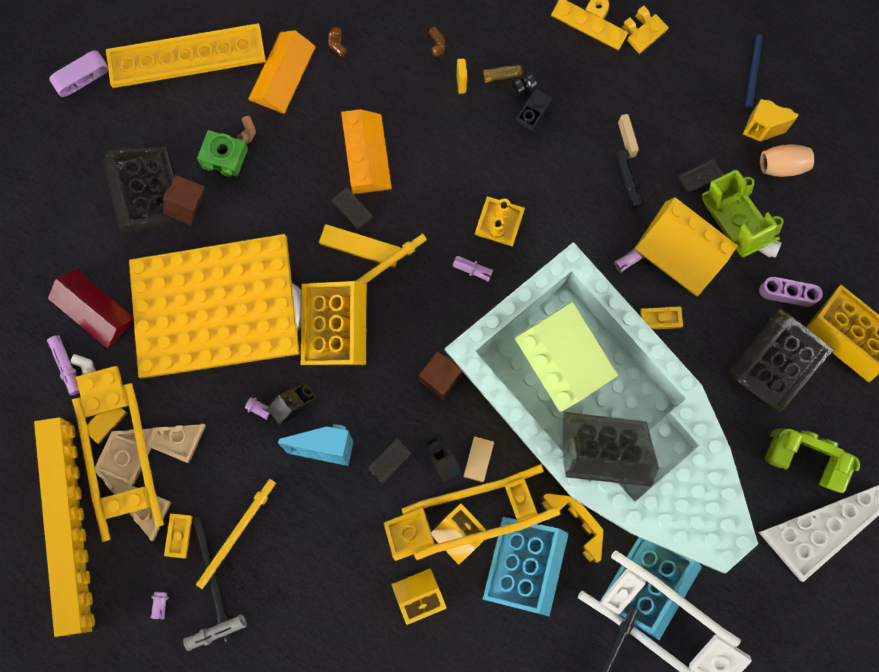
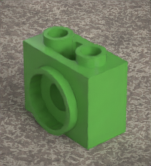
M208 130L197 160L205 170L212 171L214 169L220 171L224 176L231 177L233 175L238 177L248 147L245 141L232 138L227 134H219ZM222 149L228 150L227 153L223 155L219 154V152Z

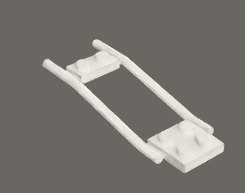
M614 551L611 558L627 569L603 596L602 601H597L584 591H581L578 595V599L620 626L621 621L625 619L619 614L641 590L645 582L648 581L716 634L689 663V667L634 626L630 634L679 672H742L752 661L748 654L737 648L741 639L721 627L653 574L618 551Z

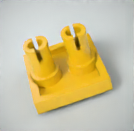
M487 196L475 235L513 247L525 208L510 204V201L507 199L497 200Z

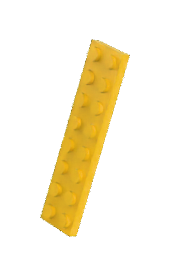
M259 23L106 49L112 88L266 62Z

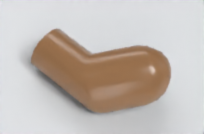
M245 116L241 119L245 129L241 132V135L238 134V139L248 144L256 134V130L251 117Z

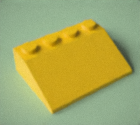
M674 197L664 203L634 250L697 297L727 263L738 245Z
M350 281L302 284L301 365H366V283Z
M840 285L812 318L805 331L861 377L870 382L879 374V314L844 286Z

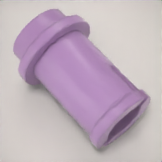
M250 397L245 406L248 409L247 412H253L265 418V420L271 414L267 409L268 406L257 401L256 397L254 399Z
M154 592V596H151L153 599L151 618L165 619L166 600L169 599L167 592Z

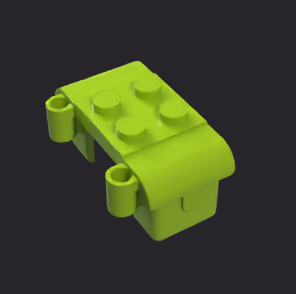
M733 170L713 180L709 191L702 194V199L726 237L738 245L736 250L739 255L746 257L780 240V237L775 236L781 231L783 219L779 216L772 218L769 213H766L765 218H763L748 197L752 193L754 179L751 177L743 178L738 170Z
M778 428L770 435L773 439L765 456V461L776 467L787 470L800 444L830 456L819 485L830 490L844 493L853 471H858L860 468V462L857 457L838 448L839 444L828 439L819 440V435L803 430L799 433L792 429Z

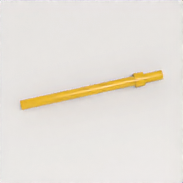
M422 233L413 241L406 242L402 245L403 248L355 282H369L405 255L412 254L415 248L427 240Z
M269 479L263 489L254 496V502L196 583L202 590L257 510L268 500L267 496L276 484L273 480Z

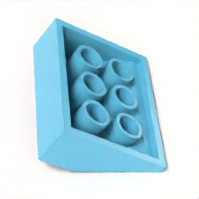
M333 424V427H323L281 438L278 444L288 454L348 466L353 440L346 427Z
M503 517L501 526L516 523L518 521L516 519ZM535 524L519 531L498 536L483 599L550 617L569 533L558 528Z
M638 537L627 556L628 559L653 574L683 598L702 568L698 562ZM622 565L605 594L627 569L625 566ZM646 581L645 585L619 615L625 619L631 606L636 607L639 611L633 625L660 640L679 605Z

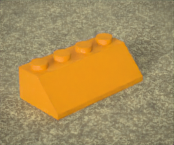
M361 109L341 112L352 194L392 189L381 114Z

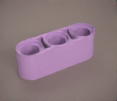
M91 51L50 76V82L59 96L66 97L104 75L108 71V65L98 51Z
M778 277L768 278L759 288L760 295L765 299L804 307L813 306L823 296L819 286ZM767 284L774 287V292L768 290ZM787 288L793 290L794 296L788 294ZM807 292L813 294L814 300L808 298Z

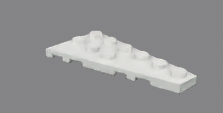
M879 485L759 533L797 578L804 582L879 516Z

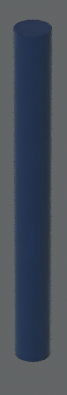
M760 34L755 36L746 108H753L763 43V35Z

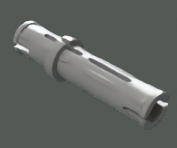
M240 614L211 628H203L199 633L185 637L183 640L184 646L187 651H191L201 645L207 646L213 640L246 628V620Z

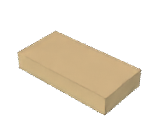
M625 114L621 115L618 124L629 158H633L637 155L639 148L629 115Z
M474 437L464 473L465 478L484 482L494 445L493 441Z

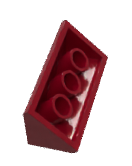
M74 269L55 279L48 299L107 349H110L134 322V317L78 270Z

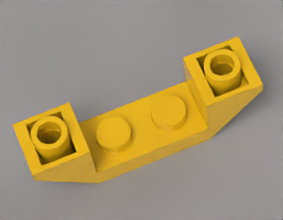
M545 494L541 498L543 500L541 504L546 510L557 506L560 510L568 504V511L574 518L579 517L583 522L581 525L589 535L591 533L594 535L582 546L584 549L582 553L588 561L598 563L602 556V527L587 509L571 496Z

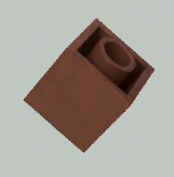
M175 175L171 186H168L165 192L162 214L191 225L201 203L204 186Z
M437 352L420 373L419 382L444 399L462 376V369L453 360Z

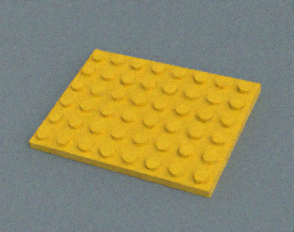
M285 234L129 260L139 378L144 379L299 354L288 243Z

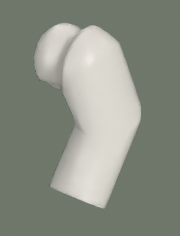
M76 354L72 356L71 364L81 367L82 375L96 372L92 360Z

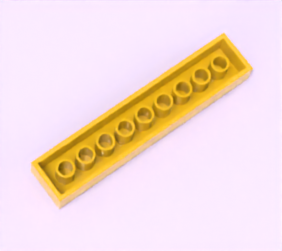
M60 417L34 421L54 637L92 632L95 619L90 611L93 599L91 592L88 591L90 573L86 571L88 553L87 550H84L86 532L84 528L82 529L81 521L84 520V512L80 508L79 499H82V491L78 487L77 481L80 478V471L75 461V458L78 457L77 447L74 446L73 438L76 437L75 427L72 423Z

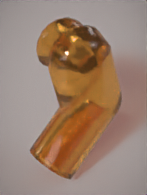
M334 27L329 32L328 45L342 57L346 54L347 49L340 43L341 30L338 27Z
M433 27L429 31V34L436 42V46L432 47V52L435 56L443 55L445 52V38L436 27Z

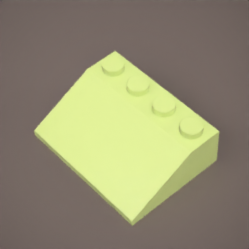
M573 301L521 331L515 337V340L560 412L581 401L618 376Z

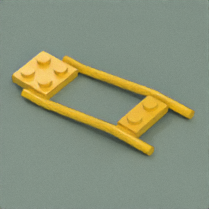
M118 366L76 377L81 397L72 399L78 422L90 492L102 542L111 540L106 519L151 507L155 526L164 525L153 484L132 383L123 386ZM129 406L145 487L101 498L85 418Z
M537 465L498 481L422 500L401 508L402 516L384 522L394 560L397 561L414 554L416 560H419L437 552L519 531L560 515L558 506L538 514L525 479L544 472L542 465ZM503 487L506 488L518 522L434 544L424 508Z

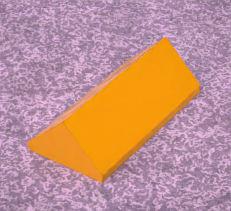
M296 30L280 32L248 99L285 114L316 48L315 45Z

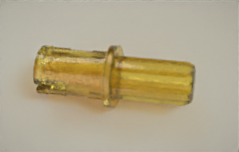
M520 65L500 66V68L483 70L484 81H505L506 78L522 76V67Z

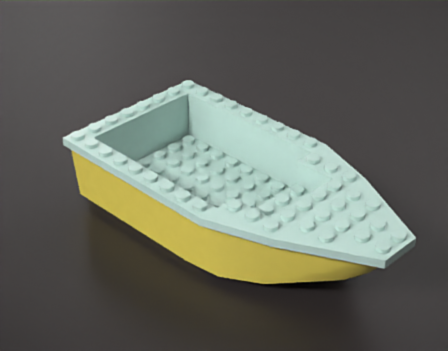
M574 242L445 348V351L458 367L462 369L464 374L573 499L633 535L722 573H727L758 545L731 449L703 386ZM573 301L618 376L581 401L560 412L521 350L515 337L521 331ZM586 428L592 448L572 454L565 434ZM584 437L579 441L581 447L586 445Z

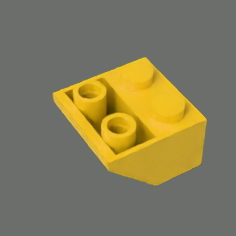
M761 99L750 115L743 135L761 142L786 133L797 119L798 114L789 108L777 106L770 100Z
M460 504L431 534L438 543L483 532L486 529ZM484 540L445 551L459 565Z
M431 568L391 584L406 625L446 609Z

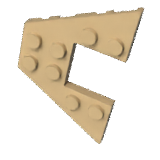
M181 425L143 429L147 454H149L152 448L189 463L206 425ZM134 430L112 431L95 466L98 476L102 478L106 486L115 495L137 489L134 487V484L142 467ZM157 496L162 519L164 520L171 502ZM151 507L130 512L134 521L142 528L149 539L154 541L161 526H155Z

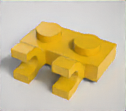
M642 6L635 16L643 23L639 29L636 28L635 22L630 17L624 22L625 25L622 26V29L628 32V43L639 54L669 28L656 14L651 17L645 6Z

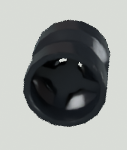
M532 73L525 74L521 79L516 78L512 80V86L518 98L525 96L528 92L533 93L535 89L538 90Z

